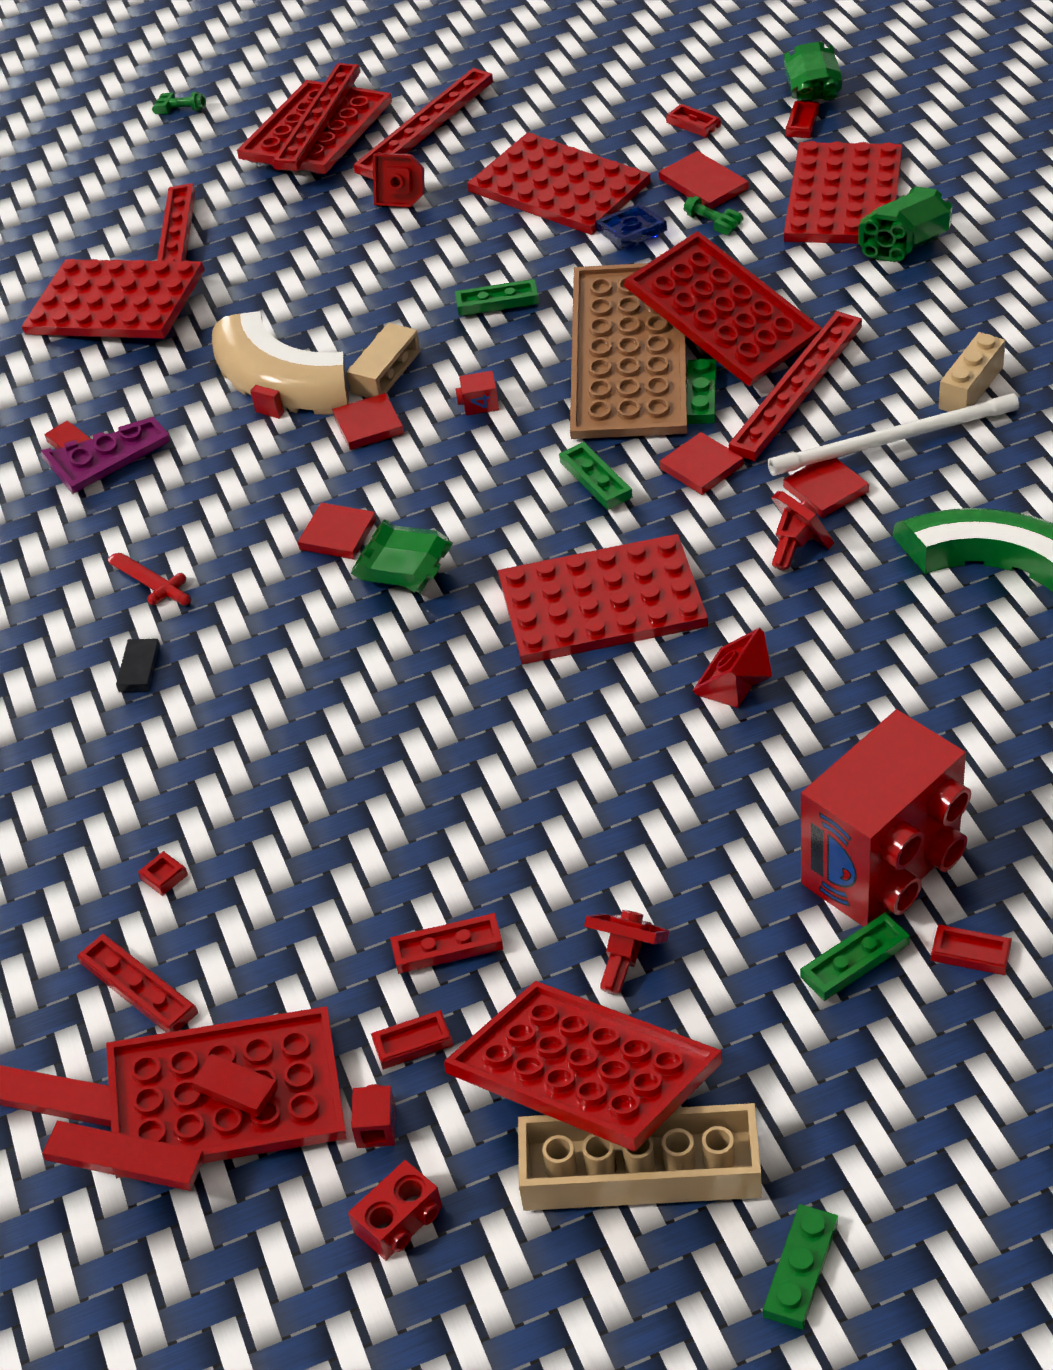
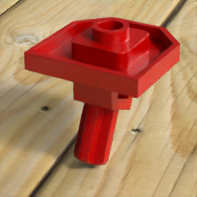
M373 153L374 205L412 207L425 194L424 167L412 154Z
M777 491L771 497L782 513L775 534L779 539V543L772 560L773 567L782 571L789 569L796 548L803 547L810 538H813L828 550L835 543L817 517V511L804 500L799 503L783 491Z
M622 910L621 915L596 914L586 916L584 927L610 933L606 950L609 960L600 989L611 995L620 994L629 966H635L642 942L651 944L667 942L669 930L652 925L651 922L643 921V914L629 910Z

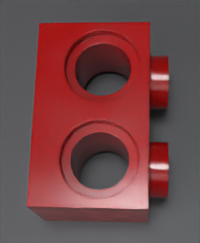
M404 1160L348 1212L353 1232L386 1261L395 1252L402 1251L409 1244L411 1237L423 1225H429L436 1219L442 1208L438 1187L409 1162ZM410 1197H419L414 1201H406ZM383 1223H391L385 1228H377Z

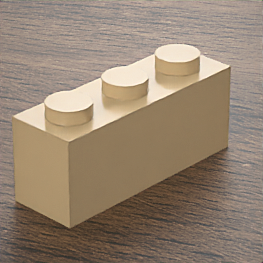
M388 323L376 335L371 344L363 350L354 364L348 368L347 380L349 381L351 394L370 398L387 393L421 352L417 330Z
M981 332L977 333L940 381L939 409L950 412L977 403L1003 368L1005 339Z

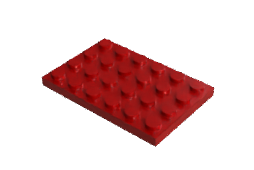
M306 80L237 149L238 159L273 166L272 161L324 82ZM351 87L298 170L326 174L392 103L391 93Z
M527 132L467 182L469 192L592 235L651 182L650 173L638 168H633Z
M838 141L832 143L799 142L784 228V242L858 244V231L861 219L878 207L897 200L902 144L890 142L884 144H869L867 142L842 143Z
M699 231L693 233L626 277L624 282L626 289L749 387L812 342L822 329Z
M65 259L23 323L22 329L25 335L165 339L203 275L205 268L202 261Z
M678 534L498 570L500 585L522 665L708 627V617Z
M534 981L444 1060L445 1072L449 1075L635 1152L722 1064V1050Z
M327 1006L106 1043L111 1132L202 1150L204 1155L202 1164L347 1139ZM211 1053L276 1080L277 1089L258 1117L193 1090L191 1082Z

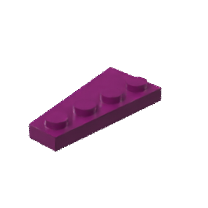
M154 417L120 426L118 431L110 434H104V432L92 435L93 439L77 443L74 440L64 443L65 447L52 451L51 448L41 450L42 458L59 479L74 494L170 442V437L161 424Z

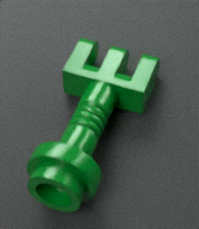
M174 92L162 93L152 107V111L155 114H169L172 108L191 107L194 111H201L202 108L206 107V98L200 92H192L190 97L175 98Z
M697 196L688 197L683 209L687 212L688 216L694 218L698 214L714 221L713 230L724 235H729L743 221L741 213L730 208L724 213H720L702 205V199Z

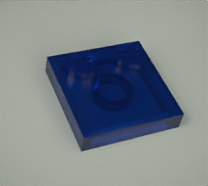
M641 203L595 221L596 231L621 249L631 248L638 242L653 239L658 234L667 231L666 220Z

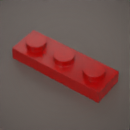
M495 913L390 937L398 974L504 949Z

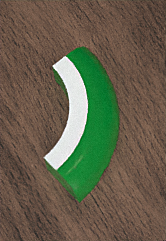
M962 508L929 512L898 521L894 525L893 538L924 574L945 568L964 566L965 561H984V566L1010 571L1015 567L1029 573V578L1053 592L1052 522L1012 511Z

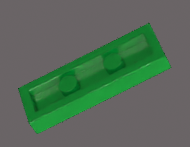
M535 279L455 291L459 316L539 304Z
M715 359L688 360L686 387L687 424L715 423Z
M585 442L559 453L560 463L607 510L633 498L632 488Z
M883 913L800 969V978L823 1001H826L909 945L910 935L889 915Z
M802 1204L798 1205L763 1307V1318L803 1330L838 1225V1215Z

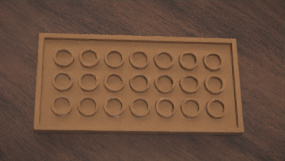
M648 263L574 267L570 407L571 439L687 434L686 337L624 287L626 277Z

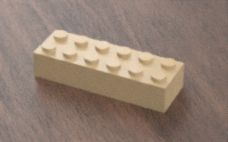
M755 1103L679 1107L635 1152L548 1115L518 1117L519 1191L523 1211L762 1198Z

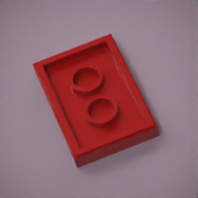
M695 151L659 171V179L687 197H700L702 205L710 209L749 189L748 180L699 151Z

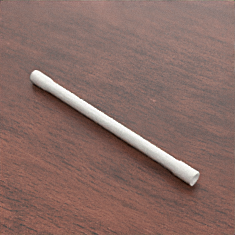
M1014 393L996 397L980 404L801 452H791L768 459V468L772 476L783 474L803 466L988 416H998L1018 410L1019 401Z

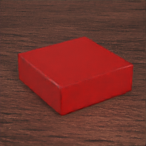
M255 385L250 390L256 413L278 419L283 415L284 410L278 390Z
M165 851L161 852L138 871L140 879L161 896L188 875L186 867Z

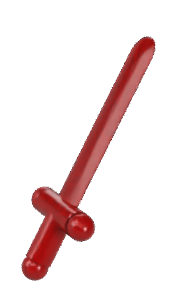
M115 553L108 558L109 564L154 590L147 597L150 605L158 604L167 596L183 606L190 604V596L178 589L186 582L185 574L177 573L171 579L166 580L123 553Z

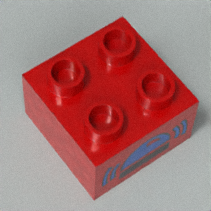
M897 709L893 711L801 792V884L863 927L888 910L895 915H901L907 911L920 892L921 880L935 867L942 872L950 870L959 861L967 846V836L960 832L961 816L971 799V790L964 786L966 751Z

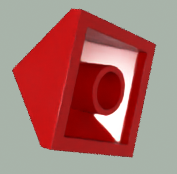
M759 627L721 647L692 691L697 696L739 708L752 686L772 677L764 631Z

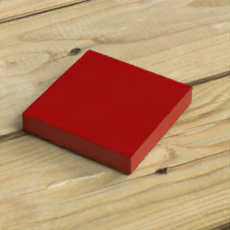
M386 393L332 409L335 421L349 450L404 434L403 426Z
M702 432L659 461L662 471L701 495L744 465L742 456Z
M837 458L810 464L783 479V487L801 502L804 500L809 503L821 518L869 492V483Z
M320 503L298 540L299 550L355 559L377 520L376 513L374 511Z

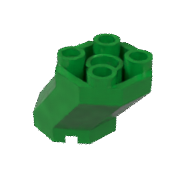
M823 42L801 44L794 48L795 53L792 55L789 54V51L784 54V68L792 98L797 99V101L812 102V100L817 99L829 101L837 97V92L842 89V76L833 45L828 44V48H825Z
M915 186L906 196L903 195L897 200L878 207L861 219L858 231V244L862 247V252L869 258L890 262L901 261L912 249L933 241L949 230L952 223V204L948 200L945 202L941 198L942 194L937 189Z
M384 519L372 535L369 544L361 552L352 568L351 574L363 581L405 586L415 593L416 591L420 594L429 579L432 580L441 566L438 562L441 557H445L453 542L438 531L396 526Z

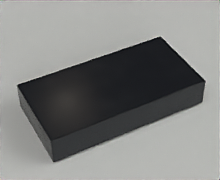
M158 639L127 640L116 682L118 692L150 691L160 650Z

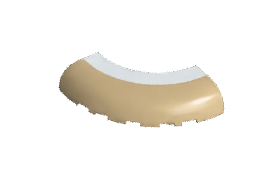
M260 311L233 314L223 317L215 324L212 330V348L216 364L221 369L224 378H228L232 382L233 387L243 395H251L250 390L255 385L278 390L282 406L289 409V412L297 413L299 409L313 410L315 415H332V409L349 404L347 370L343 352H311L288 346L274 338L266 330Z

